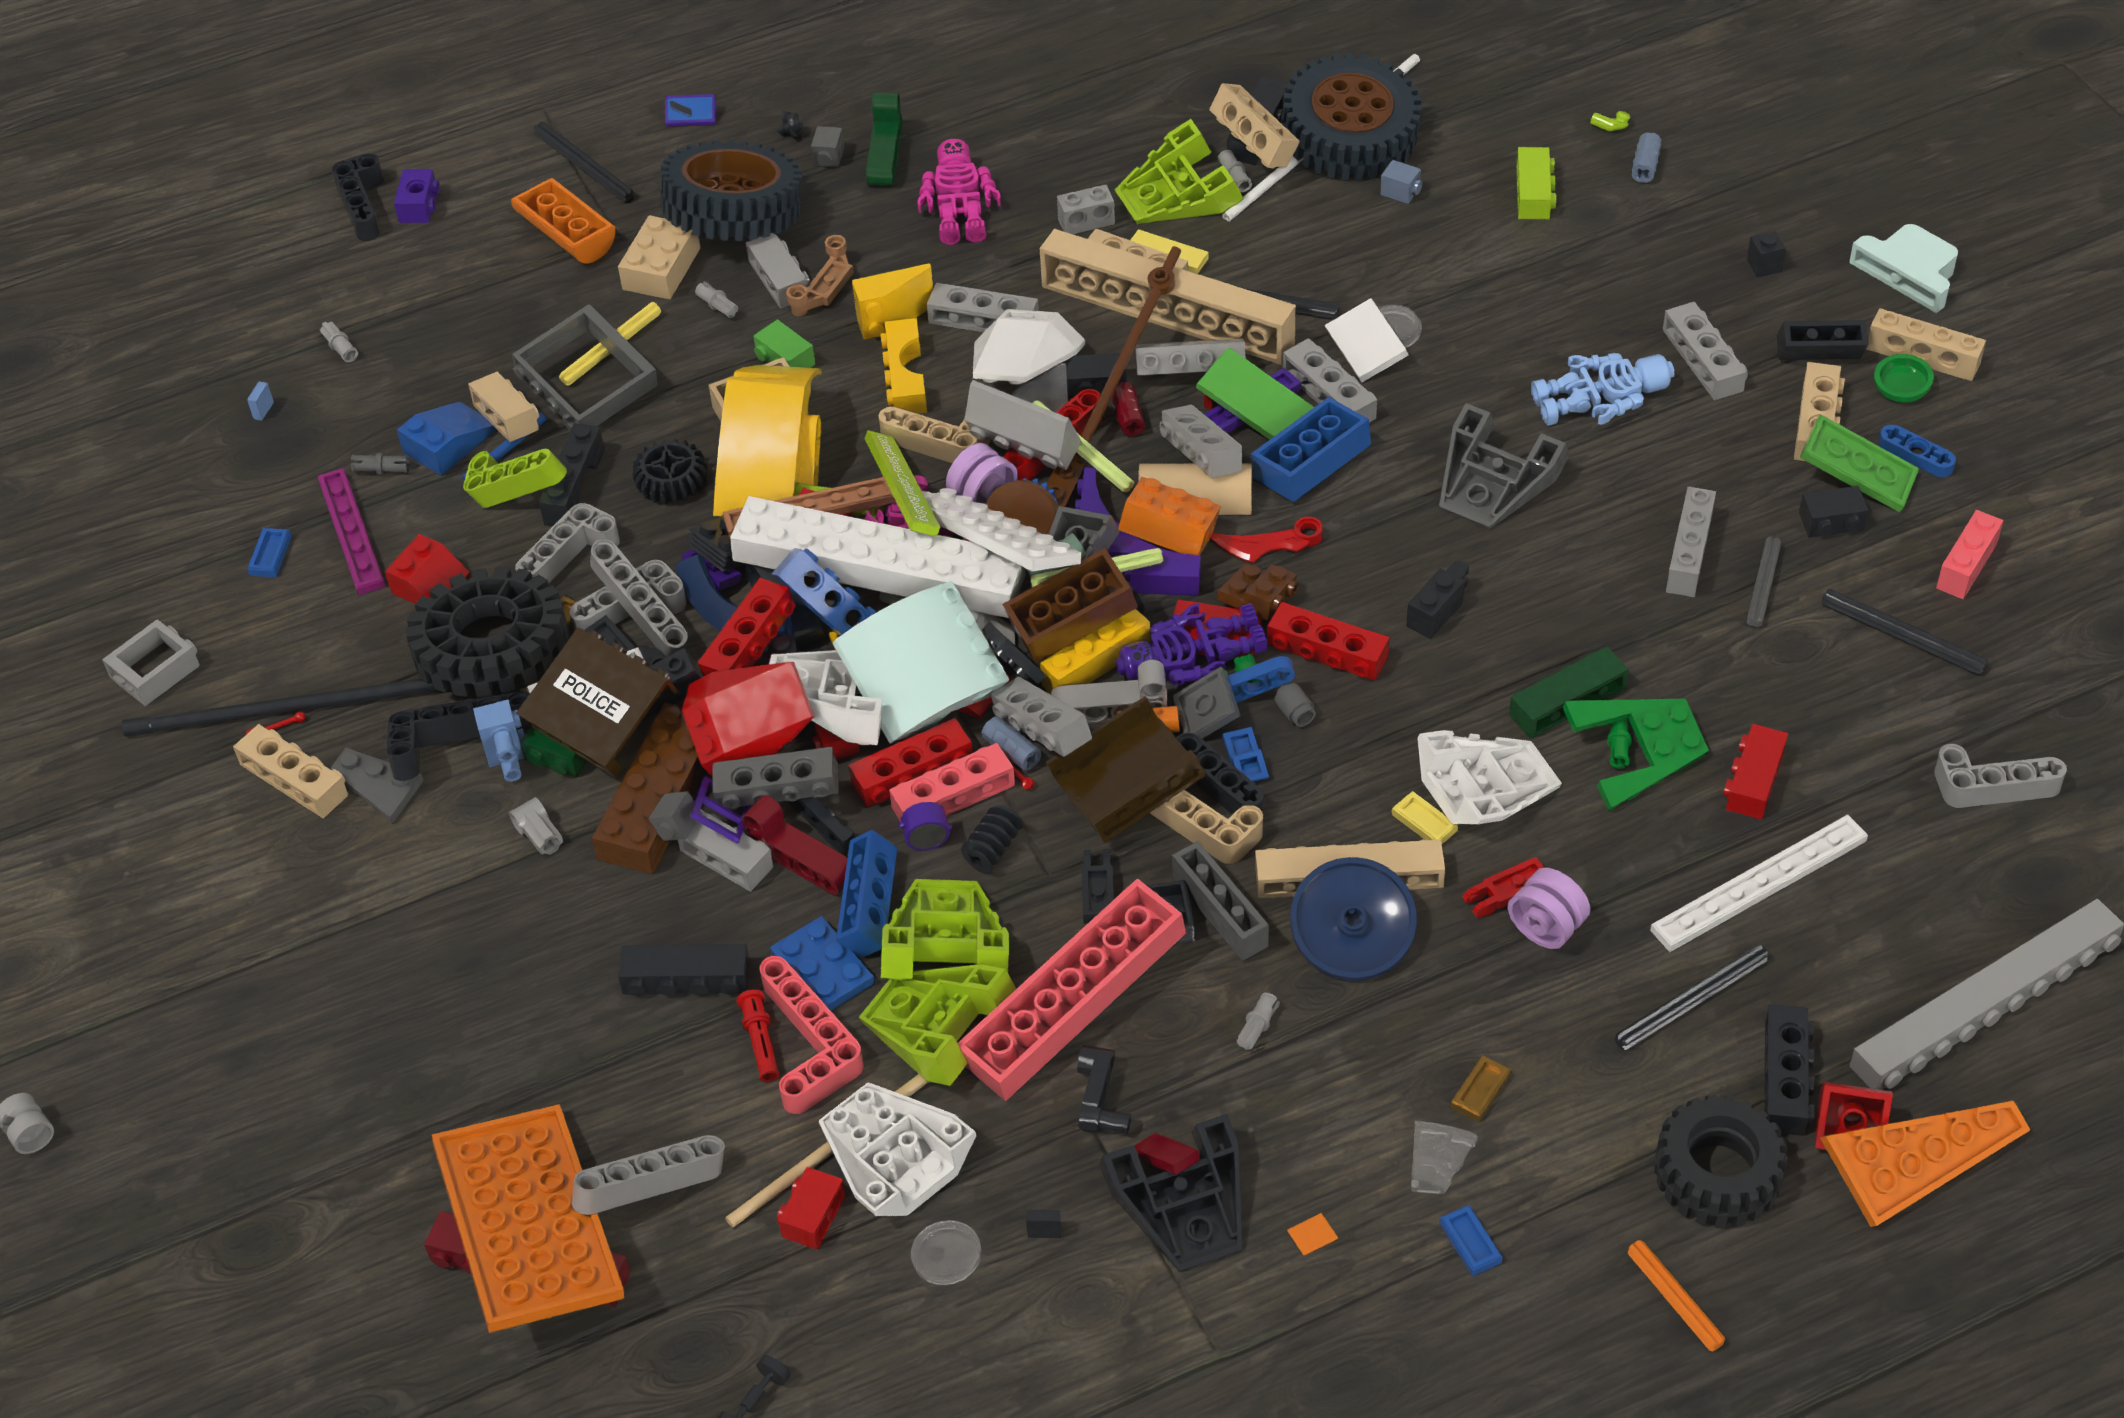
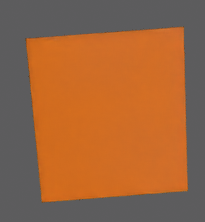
M1322 1213L1287 1230L1304 1256L1338 1239Z

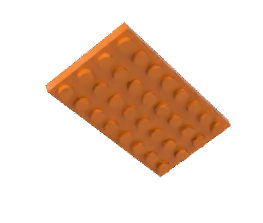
M560 1104L431 1135L489 1333L624 1299V1289L598 1214H580L572 1207L574 1177L578 1172L582 1171V1167Z

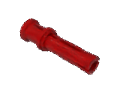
M760 990L745 991L736 999L737 1005L742 1009L744 1016L742 1020L743 1029L750 1034L760 1081L772 1082L779 1078L780 1073L768 1032L771 1021L769 1014L764 1010V993Z

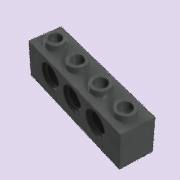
M832 747L713 763V795L716 802L727 809L754 805L763 795H768L776 802L796 801L809 797H826L839 793L838 762Z

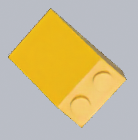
M930 263L852 280L856 316L864 340L881 337V333H886L885 321L914 319L927 311V302L933 291Z

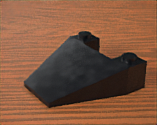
M1228 1114L1195 1125L1192 1135L1201 1160L1177 1175L1166 1171L1146 1178L1134 1145L1103 1155L1099 1163L1110 1195L1178 1272L1242 1251L1239 1144Z

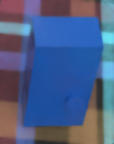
M1328 397L1251 453L1254 479L1288 500L1295 502L1371 445L1369 419Z

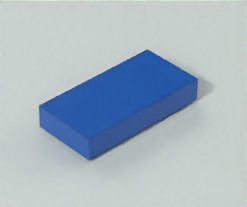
M262 529L247 568L249 576L277 577L292 537L289 529Z
M1470 1205L1440 1217L1439 1224L1472 1277L1502 1264L1503 1257Z

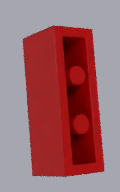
M1752 724L1749 735L1743 734L1738 750L1743 752L1742 756H1735L1731 769V774L1735 776L1733 780L1727 779L1723 796L1728 797L1726 810L1762 820L1785 752L1788 733Z

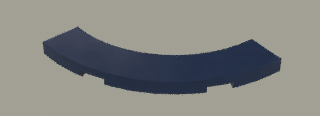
M695 555L676 563L678 577L683 582L684 592L689 601L708 623L721 631L739 606L724 598L716 590V585L709 575L702 555ZM791 616L787 617L775 637L794 634Z

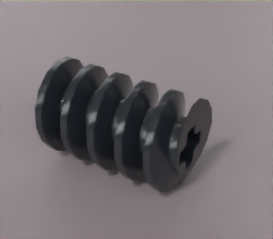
M1001 805L990 807L987 815H984L980 824L976 826L974 832L968 837V841H965L961 847L962 855L967 863L981 873H990L993 869L992 865L997 864L999 856H1002L1005 853V848L1009 847L1012 843L1011 839H1015L1018 835L1017 830L1023 828L1021 818L1015 811Z

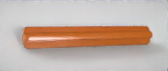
M1638 1240L1631 1244L1628 1255L1708 1350L1713 1352L1723 1346L1725 1341L1723 1334L1646 1243Z

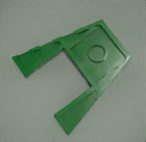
M1686 699L1565 701L1563 705V710L1573 733L1629 719L1650 766L1598 782L1597 788L1608 812L1614 810L1616 806L1623 802H1628L1647 788L1659 784L1671 774L1677 773L1695 763L1709 752Z

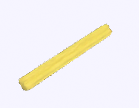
M651 302L617 328L616 331L626 340L630 339L661 313L660 307L655 302ZM598 343L562 371L559 379L564 385L570 386L607 357L610 352L601 343Z

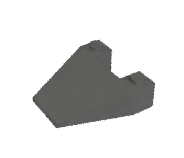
M1465 403L1452 429L1439 508L1491 529L1557 481L1569 459L1567 444L1541 433L1526 460L1486 444L1494 429L1491 413Z

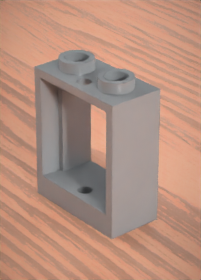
M158 619L102 659L109 677L144 706H147L200 666L196 657L198 651L195 645L188 639L184 641L171 625L165 626ZM162 643H166L176 651L174 655L143 678L130 668Z

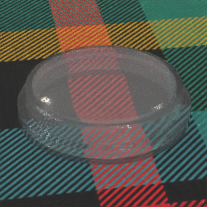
M1396 304L1384 305L1378 308L1405 348L1418 341L1421 336L1422 325L1414 311L1408 307Z
M947 1220L931 1224L918 1234L912 1244L911 1260L914 1269L920 1277L933 1284L953 1285L969 1277L980 1262L982 1253L980 1240L971 1227L958 1221Z

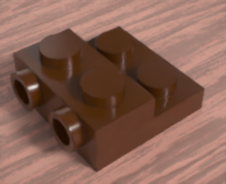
M1245 563L1218 590L1217 600L1238 609L1242 605L1251 603L1256 616L1268 621L1274 615L1281 602L1285 603L1289 598L1295 596L1299 583L1296 582L1297 574L1273 564L1264 571L1257 566Z

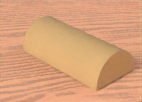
M1195 463L1139 464V480L1141 477L1153 478L1166 486L1183 489L1193 496L1210 499L1213 503L1221 506L1219 515H1251L1252 463H1242L1241 472L1211 478Z

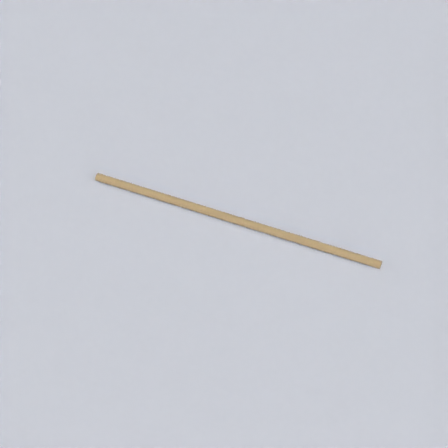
M918 1074L895 1092L910 1097L929 1083V1081H926ZM828 1141L726 1216L725 1219L730 1227L734 1228L792 1185L797 1177H802L806 1167L814 1168L831 1156L833 1151Z

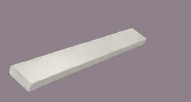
M1846 815L1651 924L1650 931L1671 952L1865 843L1868 835L1849 815Z

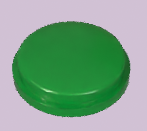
M1896 354L1886 357L1878 363L1874 371V383L1879 392L1887 399L1895 402L1908 403L1916 401L1927 394L1933 385L1934 374L1932 368L1926 361L1914 355Z

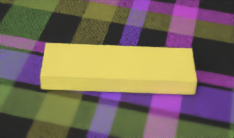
M1139 229L1130 240L1169 254L1173 246L1180 248L1181 254L1179 258L1187 260L1188 271L1196 274L1200 272L1208 260L1207 251Z

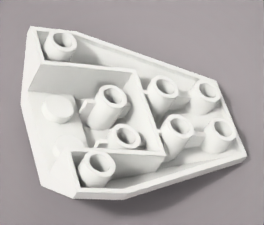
M1006 309L974 342L973 378L983 379L984 382L989 383L1002 380L1009 381L1010 384H1022L1076 355L1085 345V339L1058 312Z
M869 1082L819 1120V1125L854 1197L875 1216H908L958 1175L976 1138V1132L955 1114Z

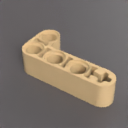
M897 407L884 408L878 415L881 434L893 436L899 447L953 463L959 454L971 445L977 443L988 445L990 443L988 438L981 440L974 437L970 433L965 420L958 427Z
M1185 790L1150 812L1151 815L1191 842L1195 843L1198 841L1210 855L1225 864H1233L1240 861L1260 842L1263 836V814L1258 807L1253 805L1242 806L1227 819Z

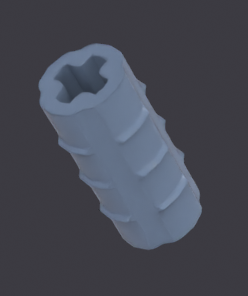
M1647 132L1639 138L1632 167V177L1637 182L1648 183L1654 178L1661 148V138L1659 135Z
M996 716L983 727L982 738L991 745L998 743L1006 757L1024 771L1031 770L1039 762L1042 755L1041 749L1034 745L1032 740L1025 738L1020 731L1015 730L1010 723H1006L1003 719Z

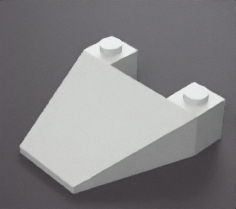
M837 650L771 655L769 664L795 663L814 714L812 721L847 742L859 745H878L883 699L857 696L861 692Z

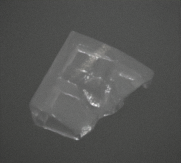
M1415 1121L1411 1191L1444 1194L1450 1186L1454 1174L1459 1172L1463 1166L1464 1159L1471 1148H1475L1477 1145V1135L1448 1125Z

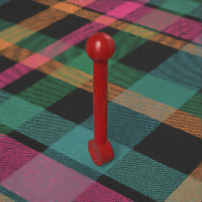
M297 712L291 718L264 728L275 730L294 722L302 723L305 721L306 715L303 712ZM253 728L248 729V730L246 731V735H247Z
M1013 766L1014 775L1022 782V787L1026 790H1032L1035 786V781L1031 778H1026Z

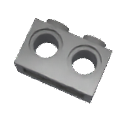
M1107 185L1057 196L1058 220L1064 232L1076 234L1115 224L1114 200Z

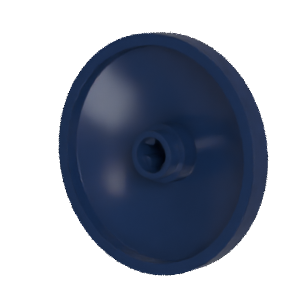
M1359 857L1335 859L1314 869L1299 885L1294 895L1290 912L1291 933L1301 955L1311 966L1323 974L1345 981L1369 980L1393 969L1401 962L1410 949L1417 924L1414 899L1403 880L1383 864Z

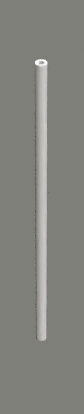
M1413 54L1395 70L1399 68L1406 74L1420 62L1419 56ZM1292 156L1287 167H1278L1248 192L1243 197L1244 200L1223 213V219L1229 222L1298 165L1303 158L1297 161Z

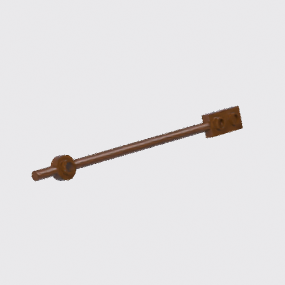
M1176 246L1171 248L1163 266L1153 269L1148 274L1147 279L1150 293L1081 434V437L1088 443H1090L1160 295L1170 293L1175 287V277L1172 270L1181 254V249ZM1077 452L1067 470L1056 467L1048 480L1049 490H1054L1058 507L1069 508L1077 492L1078 479H1083L1084 468L1086 467L1084 464H1080L1082 457Z

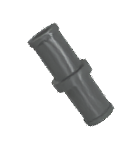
M376 453V455L352 454L351 461H354V463H351L352 472L367 471L384 474V472L408 473L409 466H406V464H409L408 455L384 456L383 453Z

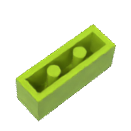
M1518 147L1516 166L1518 219H1550V210L1556 208V193H1551V191H1555V175H1550L1554 174L1555 161L1554 158H1550L1549 147Z

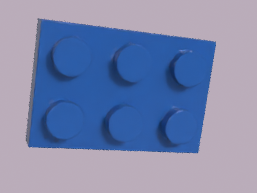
M820 916L772 945L770 951L772 956H779L785 959L831 1011L872 986L875 982L874 976L850 949L836 941L837 933Z

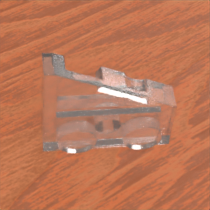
M1066 363L1059 364L1013 391V396L1030 403L1038 400L1049 410L1056 413L1068 403Z

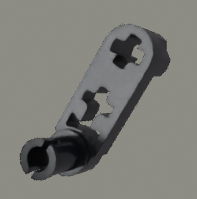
M1083 1045L1080 1049L1077 1072L1090 1075L1079 1114L1078 1127L1080 1129L1097 1132L1100 1129L1124 1134L1129 1133L1131 1124L1130 1113L1125 1114L1103 1110L1114 1067L1115 1050Z

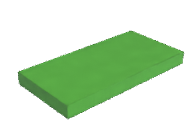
M1229 347L1196 386L1198 390L1269 440L1314 408V406Z
M1821 414L1815 420L1800 455L1801 459L1852 487L1858 486L1861 492L1898 512L1904 508L1919 471L1918 467Z

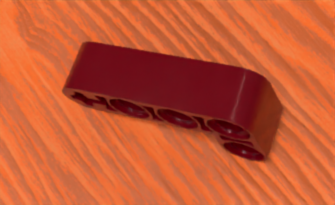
M768 795L761 796L742 816L745 834L755 841L764 842L771 850L773 861L832 895L839 894L843 889L847 857L785 822L781 806Z

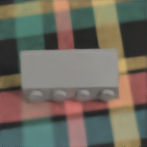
M972 380L964 420L974 437L981 440L985 438L993 440L997 446L1006 450L1009 447L1013 448L1025 458L1032 459V457L1040 459L1044 465L1056 469V467L1067 470L1082 442L1068 417Z

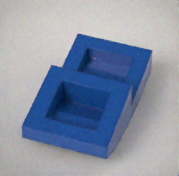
M1252 727L1223 733L1222 739L1230 763L1252 782L1269 779L1261 749H1258Z

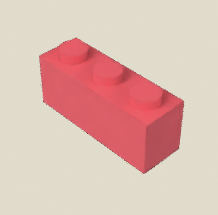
M1979 510L1975 511L1944 561L1936 589L1964 600L1996 547L2004 520Z

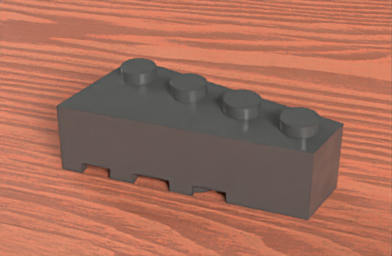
M1059 506L1048 535L1053 536V539L1059 542V540H1063L1073 533L1087 554L1081 558L1082 561L1104 548L1108 551L1120 532L1112 515ZM1030 582V585H1029V587H1028V590L1032 588V583H1031V582Z

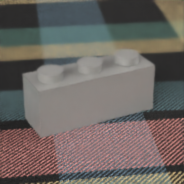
M770 233V237H759L746 242L749 263L779 308L789 306L786 295L787 289L796 284L807 288L810 284L807 273L805 271L801 272L796 257L789 254L786 242L784 240L780 241L776 234Z
M701 810L702 815L728 830L736 832L737 827L733 828L724 823L717 815L708 814ZM697 822L687 839L678 840L681 852L750 892L773 868L770 848L764 842L755 841L748 837L744 832L740 842L735 843Z

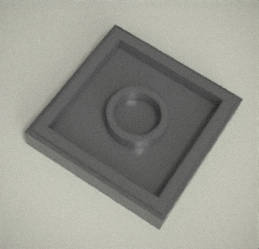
M1222 667L1173 695L1183 732L1194 733L1201 739L1241 716L1227 672Z

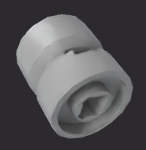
M18 1093L0 1103V1128L7 1134L8 1140L20 1154L34 1153L50 1142L54 1134V1128L46 1115L42 1113L40 1106L33 1096L29 1093Z

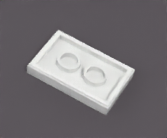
M1371 298L1325 325L1327 332L1361 383L1408 356L1407 350Z

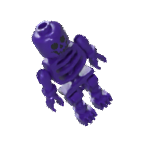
M1251 603L1240 607L1239 617L1235 614L1230 616V619L1210 618L1206 622V626L1209 629L1206 631L1202 624L1205 621V613L1199 614V604L1189 606L1181 615L1174 614L1168 621H1159L1153 624L1150 629L1152 646L1147 641L1125 645L1120 649V658H1116L1115 661L1119 675L1125 674L1128 681L1138 680V666L1142 662L1147 660L1160 661L1164 665L1165 678L1169 677V682L1173 685H1183L1184 682L1188 681L1196 682L1219 667L1225 670V662L1232 660L1233 657L1241 652L1246 654L1250 652V649H1253L1255 654L1267 651V639L1261 625H1258V618ZM1185 625L1196 627L1197 641L1192 640L1190 634L1184 629ZM1243 627L1245 632H1249V638L1245 636L1239 637V641L1229 640L1226 637L1232 630L1234 633L1239 632ZM1196 651H1204L1209 664L1205 668H1200V665L1195 666ZM1189 654V657L1183 660V656ZM1215 654L1217 655L1219 661L1215 662Z

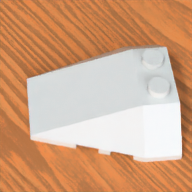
M1446 730L1421 733L1418 736L1422 782L1451 824H1483L1502 821L1560 788L1562 784L1532 741L1496 737L1495 741L1482 740L1478 734H1470L1468 738L1453 736V731Z

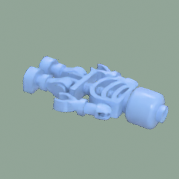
M1611 353L1603 357H1598L1596 354L1591 355V358L1574 355L1568 358L1569 373L1557 381L1555 379L1549 380L1547 384L1544 379L1532 381L1531 394L1535 404L1538 407L1541 406L1542 418L1547 426L1558 422L1559 413L1561 415L1568 414V411L1584 413L1591 408V404L1593 406L1592 417L1599 415L1598 424H1605L1615 415L1621 416L1628 409L1634 410L1641 407L1644 400L1641 391L1651 393L1666 389L1670 385L1671 377H1674V367L1671 361H1666L1664 356L1660 354L1638 359L1635 362V367H1632L1630 361L1623 359L1619 353ZM1589 369L1599 371L1598 381H1592L1587 372ZM1560 392L1567 393L1570 397L1566 400L1565 398L1558 399L1556 402L1554 398H1549V394L1556 396ZM1599 393L1612 404H1601Z

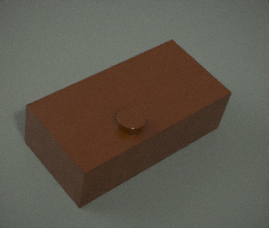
M1106 548L1081 561V564L1073 565L1003 603L1012 626L1035 664L1138 608L1131 587Z

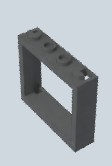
M590 304L512 354L514 368L512 369L518 379H524L529 384L535 396H541L545 400L547 407L552 413L555 414L557 412L562 417L564 424L569 430H571L574 423L598 426L658 386L656 369ZM589 331L635 378L579 415L532 367Z

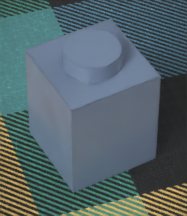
M1392 160L1381 175L1380 195L1409 204L1412 198L1418 195L1422 189L1423 182L1420 180L1421 169Z

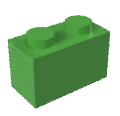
M778 319L753 336L755 343L754 352L761 361L769 363L784 357L790 367L811 368L815 365L813 345Z

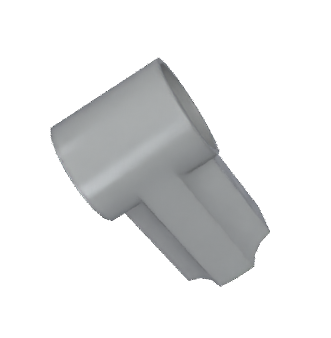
M534 797L509 811L510 819L521 835L526 834L540 854L550 855L556 852L560 844L563 843L562 835L549 820L547 812L538 798Z

